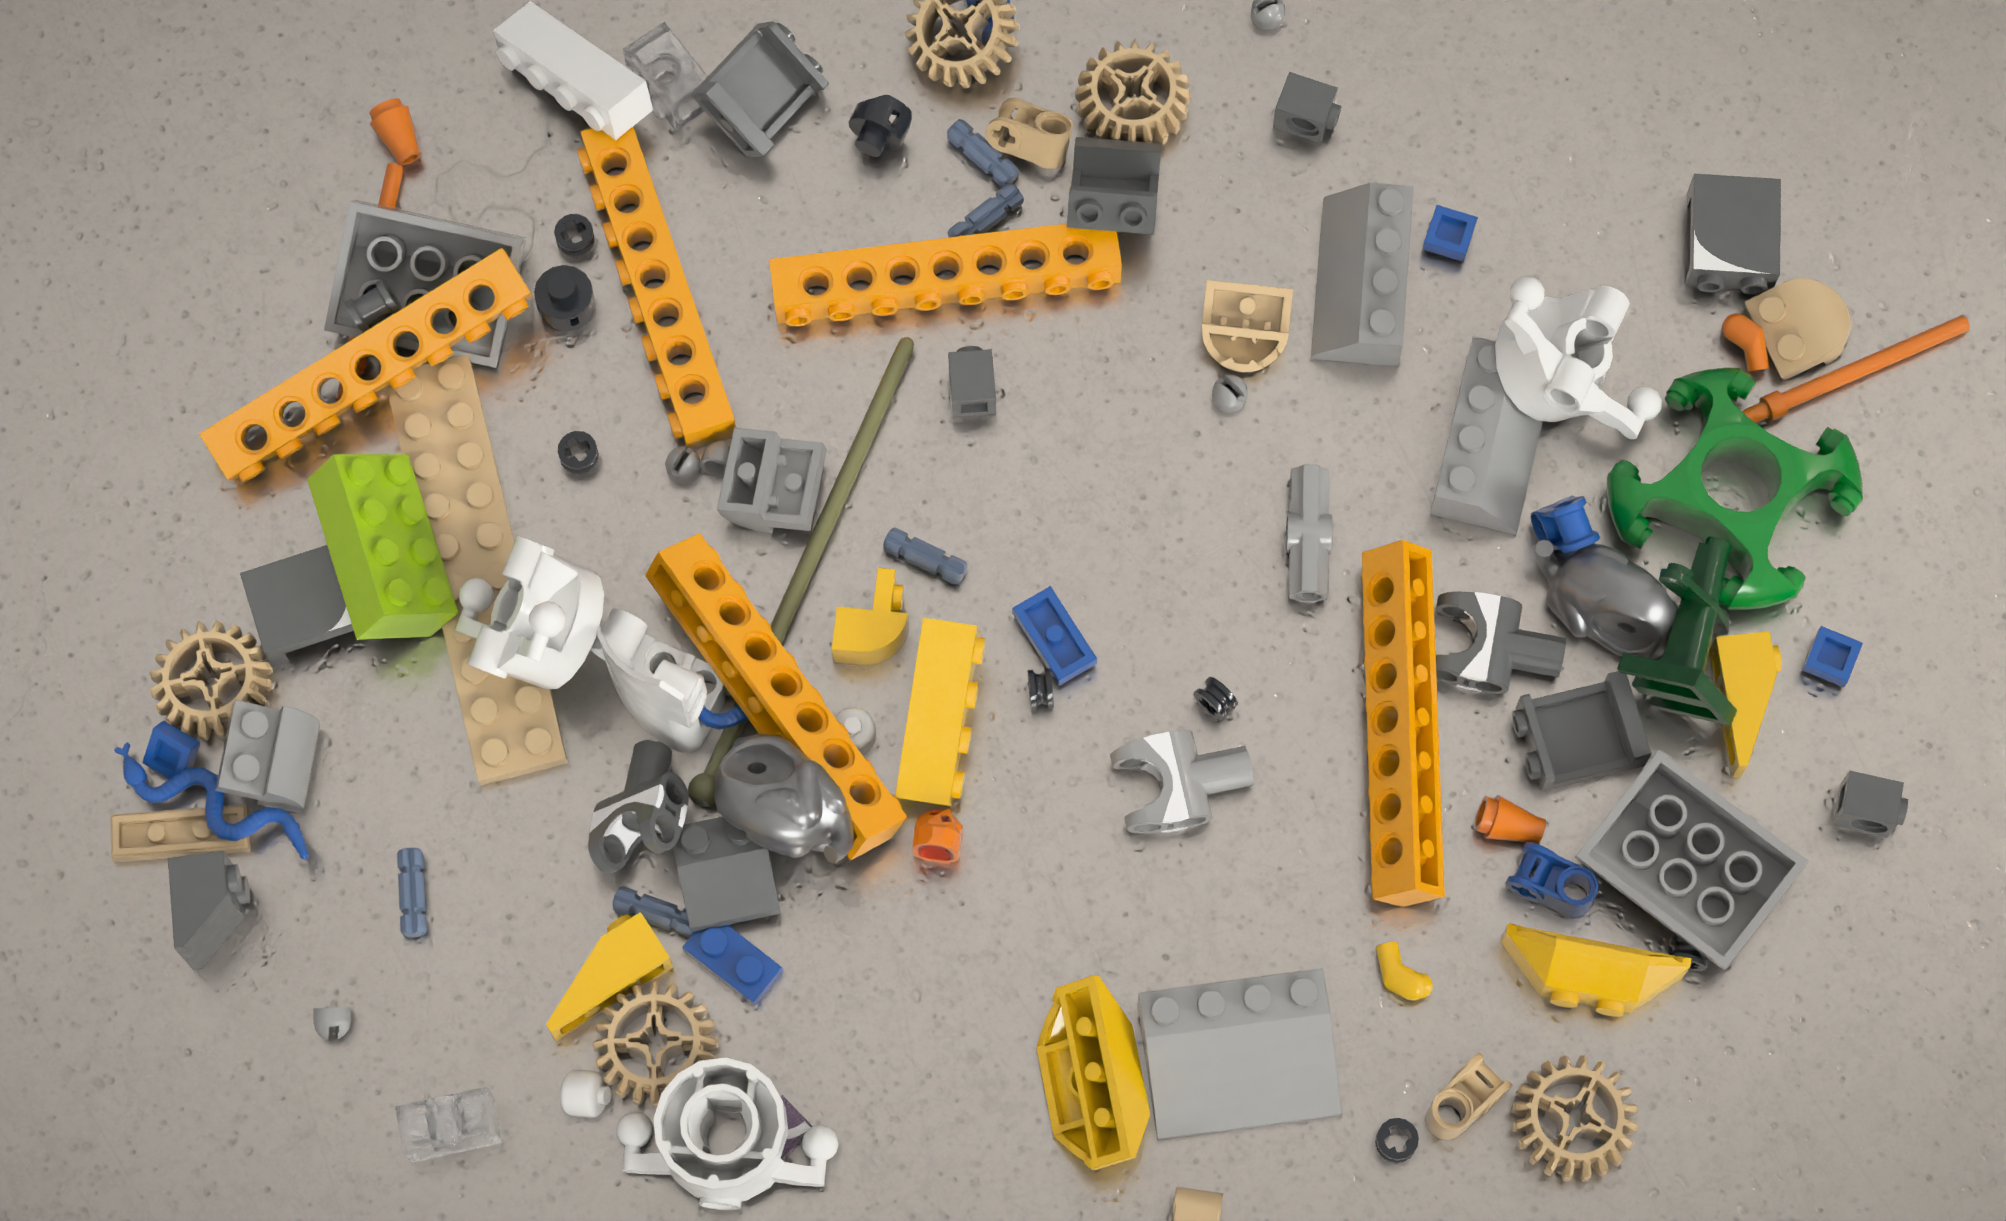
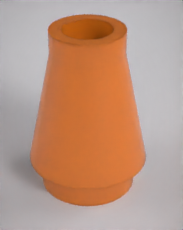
M394 98L384 101L370 110L369 114L372 119L370 126L393 154L399 165L410 164L422 156L408 106L403 105L400 99Z
M1497 795L1495 798L1485 796L1479 806L1475 820V831L1484 833V838L1532 842L1536 844L1540 843L1546 826V819L1533 815L1500 795Z

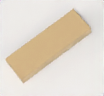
M247 804L223 806V818L229 824L240 822L250 815V808ZM205 807L110 815L111 859L114 863L167 859L224 851L225 854L251 852L250 836L238 841L218 839L207 828Z

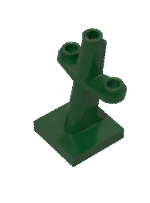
M1709 536L1705 543L1699 542L1691 570L1677 563H1669L1667 568L1661 569L1659 581L1681 598L1665 651L1659 660L1623 653L1617 670L1620 673L1635 676L1632 686L1639 693L1653 696L1650 705L1654 709L1731 726L1737 709L1705 674L1712 634L1727 635L1730 628L1728 621L1729 613L1719 606L1728 557L1732 550V546L1723 539Z

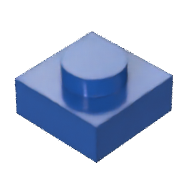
M1436 205L1422 249L1464 262L1478 217Z
M1820 626L1802 670L1845 687L1863 643Z
M162 721L153 727L142 763L170 779L185 769L193 768L201 742Z

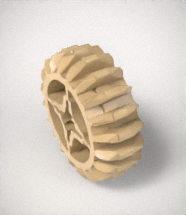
M913 0V4L919 9V13L906 15V20L916 26L904 32L905 37L909 41L914 42L908 48V52L912 57H919L916 66L921 71L929 70L928 77L934 82L943 77V83L947 87H953L958 79L963 88H969L972 76H974L980 84H985V71L990 70L994 75H1000L1001 70L996 65L999 59H1002L1004 62H1011L1012 57L1005 51V48L1018 46V40L1009 33L1020 29L1018 21L1011 19L1017 12L1016 7L1012 3H1006L1007 0H976L980 1L976 7L971 5L965 10L958 11L954 10L950 5L962 0H925L924 2L922 0ZM940 15L943 26L941 31L935 36L936 42L933 43L932 32L934 24ZM992 17V33L989 41L984 46L981 37L982 32L990 24L988 19ZM953 18L961 25L965 24V28L968 31L967 34L972 39V43L964 36H959L958 27L952 21ZM960 50H969L975 55L963 61L943 59L948 54L953 56Z
M1134 39L1131 42L1130 48L1124 49L1123 45L1117 41L1114 44L1113 53L1102 47L1098 55L1099 60L1089 57V60L1086 62L1087 71H1081L1079 74L1078 84L1080 86L1075 90V99L1079 102L1077 113L1080 118H1085L1084 127L1087 132L1096 130V139L1111 138V140L1152 143V140L1155 139L1162 145L1168 141V133L1177 135L1180 130L1179 121L1187 119L1188 108L1186 106L1191 102V93L1187 90L1189 87L1187 75L1181 74L1182 65L1180 61L1170 62L1168 49L1157 55L1155 54L1153 42L1146 49H1139V43ZM1155 82L1161 85L1168 99L1164 105L1157 101V95L1153 93V84ZM1102 87L1109 91V97L1113 99V108L1110 111L1106 109L1098 94Z
M217 620L213 624L211 631H208L205 624L198 621L196 634L190 635L186 629L181 628L179 632L183 639L181 642L176 644L173 640L166 639L165 645L170 651L169 655L156 654L155 661L162 668L150 671V678L153 682L157 683V685L150 688V694L155 700H160L155 707L161 716L168 715L166 719L168 724L175 728L181 726V731L189 736L198 731V736L202 741L207 742L213 730H215L220 740H225L231 708L235 700L268 707V700L261 693L273 691L271 680L266 678L273 673V668L269 662L264 661L266 656L262 646L255 647L257 640L251 633L242 636V630L235 624L225 631L223 623ZM214 652L231 653L242 659L244 664L234 666L232 662L220 663L215 658ZM197 658L195 666L190 671L183 673L185 668ZM210 666L219 678H214L217 683L212 685L213 695L205 685V683H209L207 679L212 676ZM241 689L238 695L226 704L228 696L233 691ZM189 696L191 700L205 699L210 710L201 711L189 708L182 704L179 698Z
M653 981L650 985V994L644 995L640 985H635L632 987L635 999L628 1001L622 993L616 996L621 1007L619 1011L609 1006L604 1008L603 1013L611 1021V1024L604 1022L596 1023L595 1030L598 1034L607 1038L593 1041L592 1047L595 1052L606 1053L595 1060V1064L598 1070L610 1069L603 1077L607 1086L614 1085L620 1081L616 1090L620 1098H624L634 1089L633 1102L638 1106L644 1102L646 1094H650L652 1106L657 1108L661 1093L679 1072L701 1060L716 1059L714 1055L706 1052V1050L718 1048L719 1041L717 1037L707 1035L716 1029L714 1020H701L708 1012L707 1006L701 1003L691 1008L695 999L694 993L687 991L677 1000L678 987L676 984L671 983L665 995H662L659 983ZM663 1011L673 1013L686 1021L693 1031V1036H682L681 1032L666 1029ZM647 1013L646 1023L641 1030L627 1033L626 1038H621L626 1027L635 1018ZM655 1026L663 1043L666 1044L665 1047L660 1045L661 1051L656 1052V1063L648 1045H645L646 1042L651 1043L650 1038L655 1036ZM685 1051H691L686 1062L677 1071L665 1076V1067L671 1058L685 1055ZM619 1053H629L631 1057H640L646 1060L649 1078L635 1075L626 1069L620 1062Z
M1562 1055L1558 1061L1559 1071L1552 1062L1546 1060L1541 1065L1543 1076L1531 1070L1526 1077L1531 1087L1520 1085L1516 1091L1518 1097L1525 1102L1513 1103L1511 1107L1512 1113L1524 1117L1513 1122L1511 1126L1512 1131L1517 1133L1527 1132V1135L1517 1143L1519 1149H1527L1533 1146L1535 1151L1528 1161L1534 1165L1538 1163L1541 1157L1546 1159L1548 1164L1544 1168V1174L1548 1176L1554 1172L1557 1166L1563 1167L1561 1174L1563 1181H1570L1574 1169L1578 1170L1581 1181H1588L1591 1178V1166L1601 1177L1605 1176L1609 1171L1606 1160L1615 1166H1619L1624 1160L1619 1150L1630 1151L1634 1145V1142L1624 1134H1635L1639 1127L1636 1122L1625 1119L1638 1112L1636 1104H1623L1622 1102L1631 1095V1088L1623 1087L1617 1090L1614 1087L1621 1077L1618 1072L1612 1073L1608 1079L1602 1076L1601 1073L1605 1069L1603 1061H1598L1593 1070L1587 1069L1588 1060L1585 1055L1579 1056L1575 1067H1572L1567 1055ZM1562 1084L1582 1086L1578 1095L1573 1098L1566 1099L1558 1095L1551 1098L1544 1094L1549 1089ZM1595 1094L1604 1101L1608 1108L1611 1128L1604 1125L1605 1119L1598 1116L1593 1109L1592 1102ZM1582 1100L1584 1104L1580 1110V1123L1577 1127H1573L1569 1135L1566 1136V1131L1570 1125L1568 1123L1570 1120L1569 1114L1572 1109L1575 1110ZM1538 1108L1545 1111L1544 1117L1550 1119L1556 1126L1557 1136L1554 1144L1542 1131L1538 1119ZM1583 1137L1591 1141L1597 1138L1605 1142L1600 1148L1587 1153L1567 1151L1571 1142L1576 1138Z

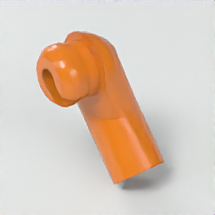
M1734 313L1726 317L1722 324L1723 334L1728 340L1744 350L1747 371L1769 368L1763 328L1742 314Z

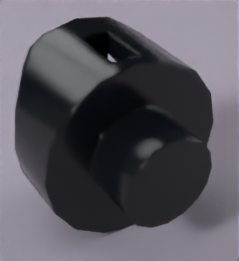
M887 94L857 103L848 122L849 128L857 135L855 146L863 153L874 157H879L883 149L890 151L898 150L910 129L912 111L903 102ZM891 114L897 115L891 124L889 121Z
M555 266L545 271L537 280L534 289L537 309L543 319L553 328L569 332L580 329L590 321L593 315L595 298L591 281L583 271L574 266Z

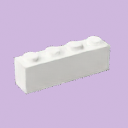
M528 2L493 30L498 46L496 54L507 69L511 71L515 69L523 74L534 88L539 91L542 89L555 97L565 110H574L595 131L602 130L617 140L653 110L647 84L643 78L533 2Z

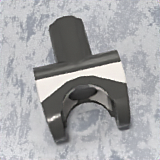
M1446 592L1438 596L1436 610L1442 615L1454 618L1453 621L1462 624L1468 629L1473 644L1467 650L1459 653L1436 655L1437 680L1463 689L1490 694H1503L1509 691L1512 669L1559 677L1565 654L1566 638L1519 629L1523 606L1514 599L1479 592Z
M643 740L636 743L624 791L601 800L594 808L588 849L596 867L606 874L614 873L625 867L633 850L641 840L654 853L670 850L679 840L686 817L689 795L683 780L675 773L669 772L672 750L662 742ZM657 832L661 833L663 841H660V839L657 837ZM604 846L610 853L611 861L605 855Z

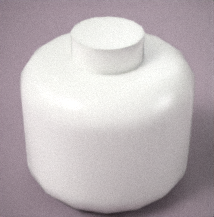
M847 708L835 716L836 720L847 729L850 739L861 754L867 753L873 747L876 741V725L872 716L867 711L860 708Z
M578 1069L568 1072L562 1081L560 1089V1103L563 1111L570 1116L594 1118L599 1116L611 1100V1089L604 1082V1075L597 1071Z

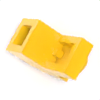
M877 568L873 610L837 606L832 641L834 663L865 666L878 664L894 656L905 643L909 633L908 613H901L904 585H897L895 569Z

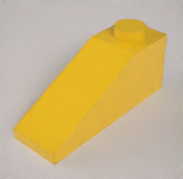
M1770 631L1718 636L1709 649L1714 685L1737 709L1731 726L1722 724L1731 779L1740 778L1749 764L1777 672L1781 671L1780 649L1778 645H1772Z
M641 912L633 917L630 914H626L613 921L607 927L608 933L601 936L546 1023L556 1042L603 1013L606 1006L612 1007L618 1003L616 996L619 993L624 994L627 998L633 994V986L640 985L642 988L674 968L668 953Z

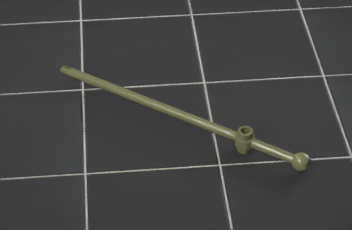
M909 337L901 338L897 344L770 625L772 632L781 644L914 348V342ZM726 689L725 695L732 697V695ZM747 721L731 728L723 729L704 773L696 775L690 781L688 795L696 804L708 808L716 805L714 800L716 773L723 757L732 749L735 740L740 737Z

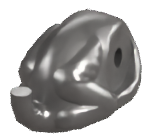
M1541 540L1536 544L1534 555L1550 587L1547 591L1546 603L1574 636H1588L1619 656L1626 653L1654 659L1663 655L1679 606L1669 597L1663 585L1652 574L1632 563L1629 557L1621 551L1602 544L1593 543L1579 549L1571 557L1567 558L1556 555L1553 552L1554 548L1550 541Z
M757 734L739 737L735 740L732 749L723 757L715 776L714 800L717 810L722 817L737 829L745 831L747 838L752 842L781 855L799 858L813 850L824 852L825 858L830 863H835L845 858L854 846L853 822L840 787L825 769L816 761L811 760L791 742L777 735Z

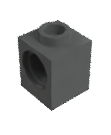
M1289 72L1275 108L1273 127L1321 143L1326 129H1335L1341 113L1342 106L1335 104L1338 87Z
M965 346L959 348L957 352H948L953 417L996 414L992 349L983 350L978 346Z
M1849 771L1840 784L1833 826L1887 838L1897 825H1903L1906 818L1908 799L1902 798L1904 782Z

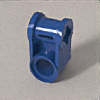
M1571 495L1532 512L1530 516L1531 523L1539 541H1550L1554 549L1562 550L1563 553L1584 548L1600 539L1599 533L1592 530L1583 507L1587 503L1585 497Z
M1526 842L1521 849L1524 856L1514 876L1507 878L1505 882L1506 887L1516 895L1529 901L1538 902L1564 916L1575 918L1587 914L1593 906L1598 890L1597 878L1593 872L1586 867L1558 856L1555 852L1542 845ZM1534 867H1537L1534 876L1530 878ZM1569 884H1578L1585 889L1587 897L1581 900L1571 899L1564 892V887Z

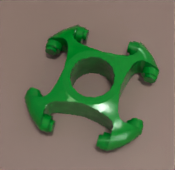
M1742 368L1707 369L1674 379L1666 391V403L1679 411L1683 409L1691 410L1695 405L1700 408L1704 416L1702 432L1695 447L1664 478L1652 484L1641 483L1638 468L1626 460L1616 463L1607 475L1609 509L1622 542L1624 541L1633 548L1636 546L1642 549L1653 533V530L1648 528L1651 521L1645 517H1653L1692 534L1704 542L1707 537L1713 536L1725 540L1732 546L1728 562L1740 572L1743 580L1735 575L1730 580L1724 577L1719 603L1727 607V610L1760 609L1778 605L1797 597L1804 586L1805 575L1799 569L1792 566L1774 568L1768 559V547L1776 525L1808 493L1816 489H1828L1830 491L1828 497L1831 501V507L1836 512L1845 516L1854 512L1863 500V482L1860 465L1847 434L1845 435L1836 428L1831 429L1827 426L1815 444L1820 448L1817 453L1818 455L1792 446L1768 433L1732 403V401L1737 402L1739 398L1746 400L1757 383L1752 379L1753 376L1743 371ZM1719 462H1736L1751 468L1762 479L1768 491V504L1751 512L1733 511L1720 506L1708 495L1702 482V471L1706 467Z

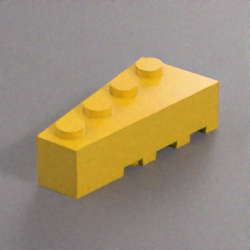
M923 617L895 797L899 800L951 807L953 798L961 799L965 772L958 771L960 754H968L972 727H967L965 724L968 708L975 709L979 682H973L976 664H982L986 638L980 637L981 632L977 625Z

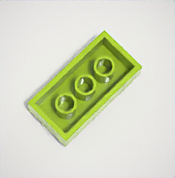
M333 454L307 479L356 640L431 637L459 612L408 454Z

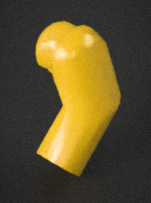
M1387 942L1376 946L1382 980L1388 990L1412 1001L1426 998L1430 995L1433 988L1431 978L1425 973H1419L1403 965L1398 942Z

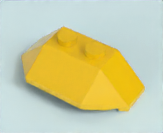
M1510 923L1507 924L1501 940V944L1539 996L1549 997L1550 1003L1560 1007L1575 1008L1578 1006V1003L1595 1006L1596 1012L1614 1017L1623 1016L1624 1012L1632 1013L1682 979L1691 964V958L1569 936Z
M1092 975L1056 987L1052 997L1054 1002L1046 1016L1036 1046L1053 1136L1074 1155L1082 1159L1084 1164L1092 1170L1136 1158L1151 1114L1133 1025L1098 975Z

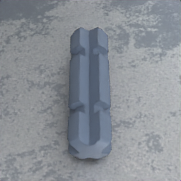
M959 119L950 126L947 131L948 140L957 148L963 147V153L986 174L992 173V179L997 184L1004 187L1006 184H1012L1019 175L1018 167L1009 159L1003 160L1001 158L1003 154L994 149L979 133L974 134L972 132L974 128L965 120Z
M1006 184L996 192V198H988L964 217L965 222L961 223L959 221L947 232L948 236L958 237L986 233L1007 216L1006 211H1014L1023 204V195L1014 184Z
M891 528L887 533L883 543L885 552L896 557L903 555L905 557L904 561L935 576L940 573L943 575L942 579L954 585L959 584L967 570L966 561L954 555L947 557L945 555L946 551L917 537L909 539V534L898 528Z
M419 848L400 849L397 853L399 871H402V873L398 874L399 909L403 913L400 916V931L404 937H421L427 932L426 917L422 914V912L426 911L423 872H420V870L424 869L423 853Z
M624 886L619 887L612 903L615 912L623 915H636L641 912L648 924L668 931L674 928L677 930L676 934L687 938L693 935L690 930L686 908L680 911L677 909L678 905L647 894H643L640 897L637 895L638 891Z

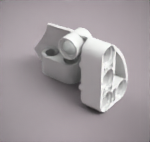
M612 609L602 629L599 626L596 632L598 637L591 650L598 657L606 661L613 685L622 703L632 717L649 734L678 752H694L703 745L711 730V727H706L699 721L698 717L704 705L712 713L719 714L726 699L724 684L707 662L646 635L645 632L648 626L645 622L624 610ZM705 681L716 684V688L708 695Z

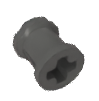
M384 279L377 281L376 288L354 301L350 298L344 302L353 321L363 333L392 313L395 314L403 309L398 298Z

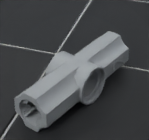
M1303 464L1302 466L1291 468L1289 479L1290 513H1287L1285 539L1286 553H1289V599H1294L1299 603H1315L1327 600L1329 590L1328 554H1331L1333 517L1332 514H1329V469L1314 464Z

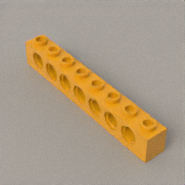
M631 127L617 140L602 130L595 131L590 128L580 131L584 147L576 149L584 174L593 173L596 184L589 186L596 210L605 209L609 222L603 223L602 227L609 248L618 246L622 259L615 261V265L622 286L631 284L635 297L628 299L634 322L635 324L644 322L648 335L641 337L647 360L648 362L657 360L661 373L654 375L660 398L661 400L670 398L674 412L667 414L674 439L683 437L686 447L694 450L709 445L714 441L731 438L734 428H736L735 419L634 127ZM614 167L625 169L624 172L616 176L606 174L608 170ZM626 204L638 206L636 210L630 213L619 211ZM640 241L651 243L647 249L642 251L632 249V246ZM651 279H661L664 281L658 288L651 289L644 286ZM666 316L678 319L673 325L668 327L657 324L661 318ZM679 354L691 357L683 365L670 363V360ZM697 392L704 395V398L695 404L683 401L684 397L690 393Z
M1067 223L769 259L777 324L786 323L789 326H803L810 323L811 320L829 318L833 321H845L857 314L865 313L887 316L896 313L898 309L915 307L918 310L928 311L940 307L941 304L959 302L961 305H976L989 298L1002 297L1005 300H1018L1024 298L1027 294L1045 292L1049 295H1060L1072 288L1089 287L1093 290H1102L1111 287L1114 283H1121L1122 271L1116 231L1067 228ZM1070 255H1080L1086 260L1080 264H1071L1065 258ZM1027 260H1037L1043 265L1038 269L1032 270L1025 268L1022 264ZM985 265H994L1000 269L992 275L983 274L979 271ZM943 270H950L957 274L949 280H942L936 276L937 273ZM900 275H907L914 279L907 285H898L893 282ZM858 280L870 283V286L864 290H854L850 287L853 282ZM817 285L827 289L826 292L817 296L806 292L809 288Z
M501 248L199 433L225 477L228 480L240 478L244 483L265 470L262 463L277 454L280 459H284L302 448L303 444L300 439L313 431L318 436H321L341 423L338 416L353 408L358 413L377 402L379 399L375 393L391 385L393 390H396L416 377L413 370L428 361L431 367L446 360L454 354L451 347L466 338L470 344L485 336L491 331L488 324L502 315H504L506 320H510L529 308L526 301L533 297V294L507 252ZM480 287L491 288L495 297L493 305L484 311L475 310L471 303L472 294ZM443 310L453 311L457 318L455 328L447 334H440L434 328V318ZM403 334H415L419 341L417 352L410 357H401L396 349L397 340ZM375 356L381 363L380 374L375 379L366 381L359 374V364L364 358ZM337 379L343 386V395L336 403L327 404L321 396L322 386L328 380ZM299 402L305 409L304 421L296 427H290L284 420V410L289 404ZM260 425L266 430L267 442L261 449L252 450L247 445L246 435L250 428Z
M701 533L659 551L647 570L645 577L758 733L777 735L788 740L811 760L819 763L840 787L853 822L854 846L847 854L849 859L853 860L892 839L907 819L899 800L890 794L876 775L872 763L863 757L850 739L847 729L836 720L825 705L820 692L815 687H812L798 668L793 655L785 650L774 635L769 622L760 616L747 598L742 585L733 579L721 562L718 552L709 546Z
M1400 540L1362 552L1361 580L1363 584L1365 707L1367 712L1369 837L1371 842L1372 895L1374 900L1405 907L1444 898L1445 887L1432 550L1406 540Z

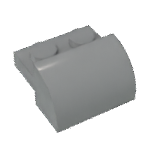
M734 428L717 511L728 521L755 531L773 533V528L810 531L827 452L824 443L781 439L775 431Z
M235 700L231 708L215 791L256 799L258 805L282 808L286 811L301 814L304 811L320 721L309 713L288 706H283L279 710Z

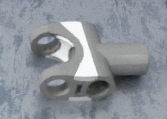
M1174 730L1150 735L1125 744L1110 754L1114 769L1132 768V771L1146 772L1151 774L1161 787L1160 795L1153 802L1144 805V809L1136 810L1125 816L1126 828L1132 833L1172 832L1205 824L1213 818L1208 794L1254 785L1251 761L1246 746L1198 755L1191 730Z

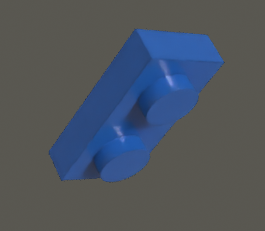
M1051 586L1012 608V614L1046 667L1050 668L1051 675L1058 686L1097 664V657Z
M729 925L694 932L682 947L683 952L754 1007L783 972V968Z

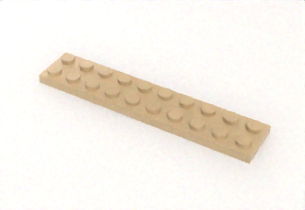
M469 355L449 358L433 367L430 364L421 365L413 370L416 375L413 380L396 390H393L391 385H388L386 389L401 453L408 454L459 612L442 626L477 779L480 786L568 764L551 690L507 676L505 679L468 665L467 663L476 638L454 631L463 610L459 600V589L464 582L473 578L484 579L492 586L494 601L489 609L478 613L475 620L491 625V613L500 590L507 582V576L502 575V572L514 544V537Z

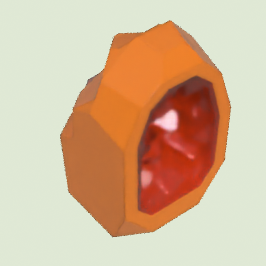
M949 808L946 810H929L917 817L912 845L913 856L925 861L951 863L959 860L963 825L952 815Z

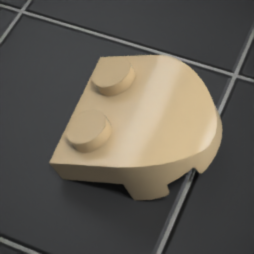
M1791 279L1744 302L1753 321L1763 328L1766 348L1783 381L1822 362L1826 366L1832 363L1844 351V345L1850 330H1852L1851 315L1842 298L1829 286L1813 279Z
M1207 280L1201 328L1203 342L1207 351L1220 365L1237 372L1258 371L1271 364L1282 353L1288 340L1294 289Z

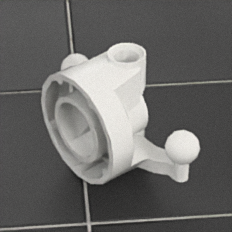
M1532 276L1518 278L1511 285L1510 300L1513 305L1500 326L1495 344L1496 369L1506 394L1520 411L1537 421L1558 422L1572 417L1589 415L1605 425L1618 429L1625 437L1637 439L1644 422L1654 419L1661 411L1662 399L1659 393L1651 387H1639L1629 395L1626 408L1609 398L1602 391L1606 372L1610 368L1613 358L1611 343L1629 308V299L1618 289L1605 285L1564 298L1544 297L1545 289L1538 279Z
M516 536L502 575L507 576V582L500 590L491 613V625L475 620L478 613L489 609L494 601L492 586L484 579L473 578L464 582L459 589V600L463 610L454 631L476 638L467 664L505 679L507 676L544 689L560 688L572 679L584 663L596 639V632L602 618L604 601L601 578L592 570L554 555L555 550Z
M727 1057L701 1060L679 1072L661 1093L654 1115L655 1140L661 1153L640 1154L641 1147L650 1141L653 1134V1124L644 1113H627L619 1120L616 1128L619 1141L625 1145L623 1172L672 1175L679 1185L694 1197L700 1198V1206L717 1210L741 1209L742 1201H747L769 1189L774 1182L823 1187L825 1183L826 1162L834 1156L839 1145L838 1137L830 1127L824 1125L813 1126L807 1130L802 1139V1150L810 1159V1166L784 1162L781 1159V1155L788 1135L786 1107L772 1081L753 1065ZM714 1110L740 1114L746 1127L744 1140L730 1154L712 1155L708 1145V1131L716 1121V1117L713 1114Z

